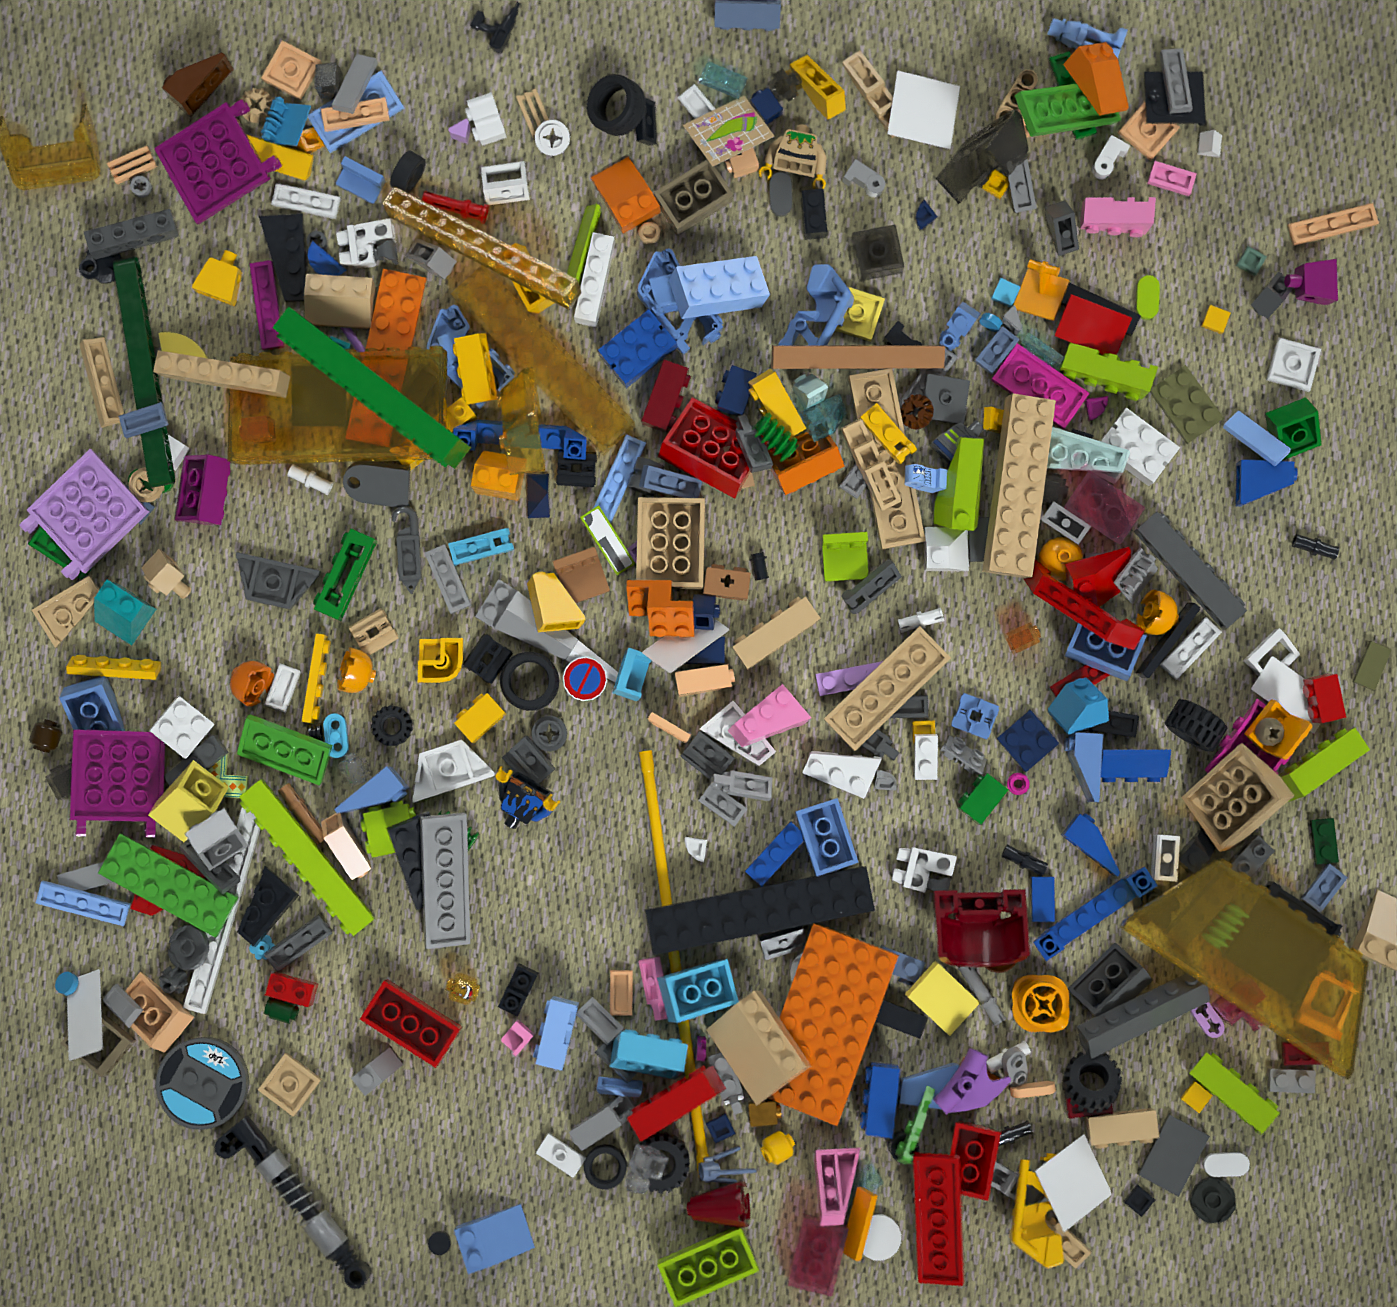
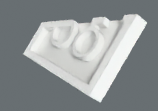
M734 701L729 703L699 729L758 766L776 752L766 739L741 747L727 731L745 715Z

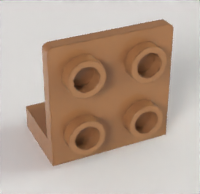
M595 547L553 561L561 584L575 603L610 591Z

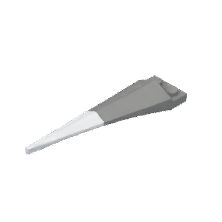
M498 579L476 614V618L498 631L571 662L580 657L594 658L603 665L607 679L616 682L618 672L567 630L537 632L531 601L519 591Z

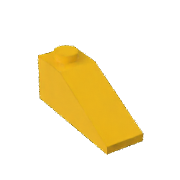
M808 55L789 64L790 69L815 108L827 120L846 110L845 91Z

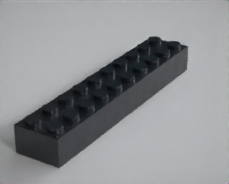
M866 866L644 909L653 955L875 911Z

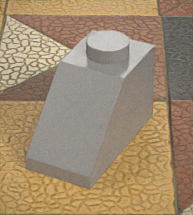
M418 238L405 255V257L431 274L444 280L452 272L457 262L440 247Z
M1056 502L1052 503L1041 519L1078 545L1091 527V525Z
M389 1047L351 1079L366 1096L404 1064Z

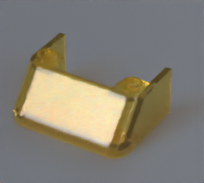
M82 104L80 125L74 129L75 141L33 147L29 137L24 134L10 135L4 116H0V150L13 184L18 189L45 188L92 181L99 177L101 165L97 135L87 104Z
M529 367L521 370L501 389V394H497L498 407L502 408L503 435H499L500 448L505 449L510 475L546 470L538 419L542 418L534 369Z

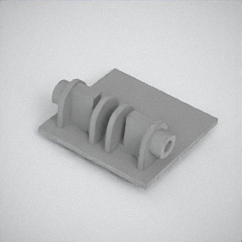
M1141 547L1132 555L1128 564L1114 581V584L1131 604H1133L1158 570L1154 562L1156 558L1151 554L1147 555Z
M949 735L947 742L940 749L943 755L950 760H953L955 757L954 763L960 760L959 766L962 767L965 764L963 768L971 774L975 773L978 775L980 773L982 775L987 761L984 758L985 755L977 749L972 750L967 747L961 738Z

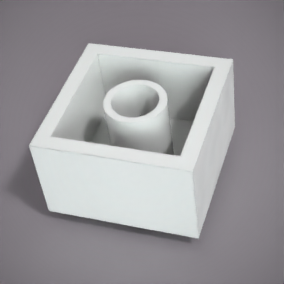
M177 696L149 731L186 759L214 726V723L180 696Z

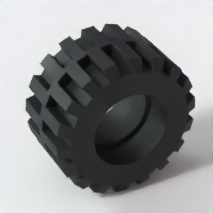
M1178 699L1164 722L1167 728L1176 736L1201 750L1214 752L1228 729L1224 721L1204 707L1184 699Z
M1081 1051L1077 1053L1076 1057L1073 1056L1067 1064L1062 1079V1088L1066 1090L1064 1094L1066 1099L1071 1098L1070 1104L1072 1106H1075V1104L1079 1105L1078 1110L1083 1111L1086 1108L1088 1109L1087 1113H1093V1110L1096 1109L1098 1113L1102 1112L1104 1107L1108 1109L1115 1102L1121 1088L1122 1077H1120V1068H1116L1117 1062L1109 1060L1110 1055L1106 1053L1105 1056L1098 1055L1091 1059L1087 1052L1083 1054ZM1086 1072L1096 1073L1103 1079L1105 1087L1096 1091L1089 1090L1082 1085L1079 1076Z
M657 1132L641 1141L635 1150L633 1172H635L637 1181L641 1182V1186L649 1188L651 1192L658 1191V1193H663V1191H668L669 1193L674 1188L680 1187L689 1173V1152L685 1148V1144L678 1140V1137L675 1135L671 1136L666 1132L664 1134ZM665 1150L673 1155L675 1166L669 1174L657 1175L649 1169L648 1158L653 1152Z

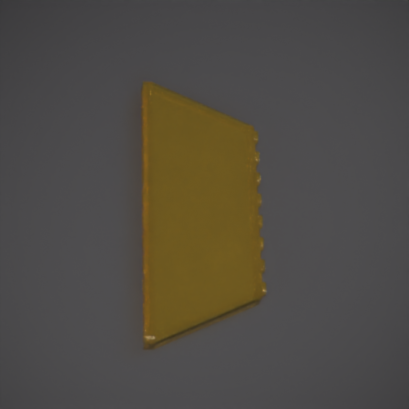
M1224 859L1214 860L1123 919L1119 927L1335 1074L1342 1078L1350 1079L1355 1066L1369 964L1367 960L1362 958L1364 955L1362 952L1353 947L1349 949L1343 945L1345 941L1336 935L1331 937L1325 932V927L1319 923L1314 922L1312 924L1306 920L1308 917L1306 914L1297 909L1295 911L1290 909L1287 901L1280 897L1274 898L1269 894L1270 890L1261 884L1255 885L1251 882L1252 878L1241 871L1237 873L1232 869L1233 865Z

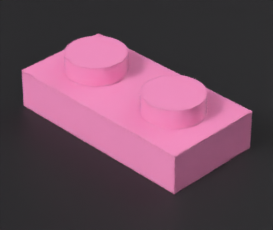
M1154 161L1147 184L1190 196L1197 173Z

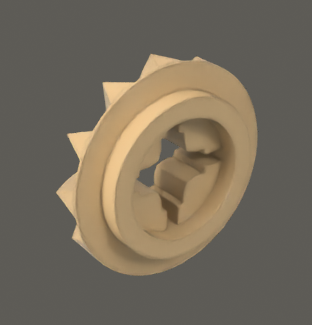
M252 88L248 92L245 91L239 100L242 99L244 103L247 102L250 109L253 107L251 99L256 102L261 101L259 105L262 111L253 108L242 116L252 123L264 122L266 117H269L267 115L268 111H271L270 107L273 100L271 95L262 88Z
M146 467L136 470L130 477L129 490L143 503L153 502L160 498L165 490L164 486L152 488L153 491L148 489L143 491L144 484L141 479L149 482Z

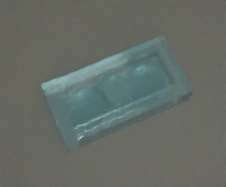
M708 61L700 76L699 83L739 99L748 78Z
M1029 332L1021 342L1024 345L1023 348L1032 354H1037L1042 358V361L1051 367L1054 366L1056 369L1065 358Z

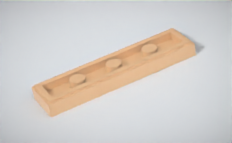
M1370 203L1291 223L1287 227L1293 246L1376 226L1379 222L1374 204Z

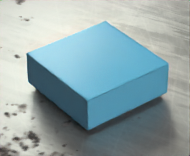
M1000 278L991 299L1011 308L1020 290V286Z

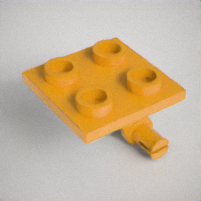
M1030 259L1014 305L1018 311L1054 321L1070 280L1058 276L1060 267L1048 265L1046 261L1041 263Z

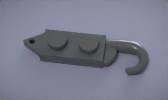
M401 506L393 512L392 521L395 522L398 514L404 512L409 515L410 527L400 530L397 534L399 581H402L410 594H413L417 584L422 580L418 516L413 508Z

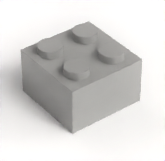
M224 808L212 813L208 819L200 824L193 825L189 831L184 833L209 871L248 847V844Z

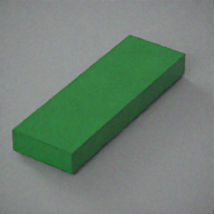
M39 526L28 545L65 568L72 560L47 532ZM92 568L87 573L80 570L77 577L81 580L85 579Z

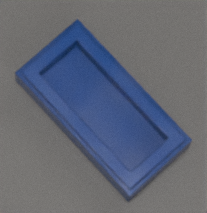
M1031 877V922H1055L1054 877Z

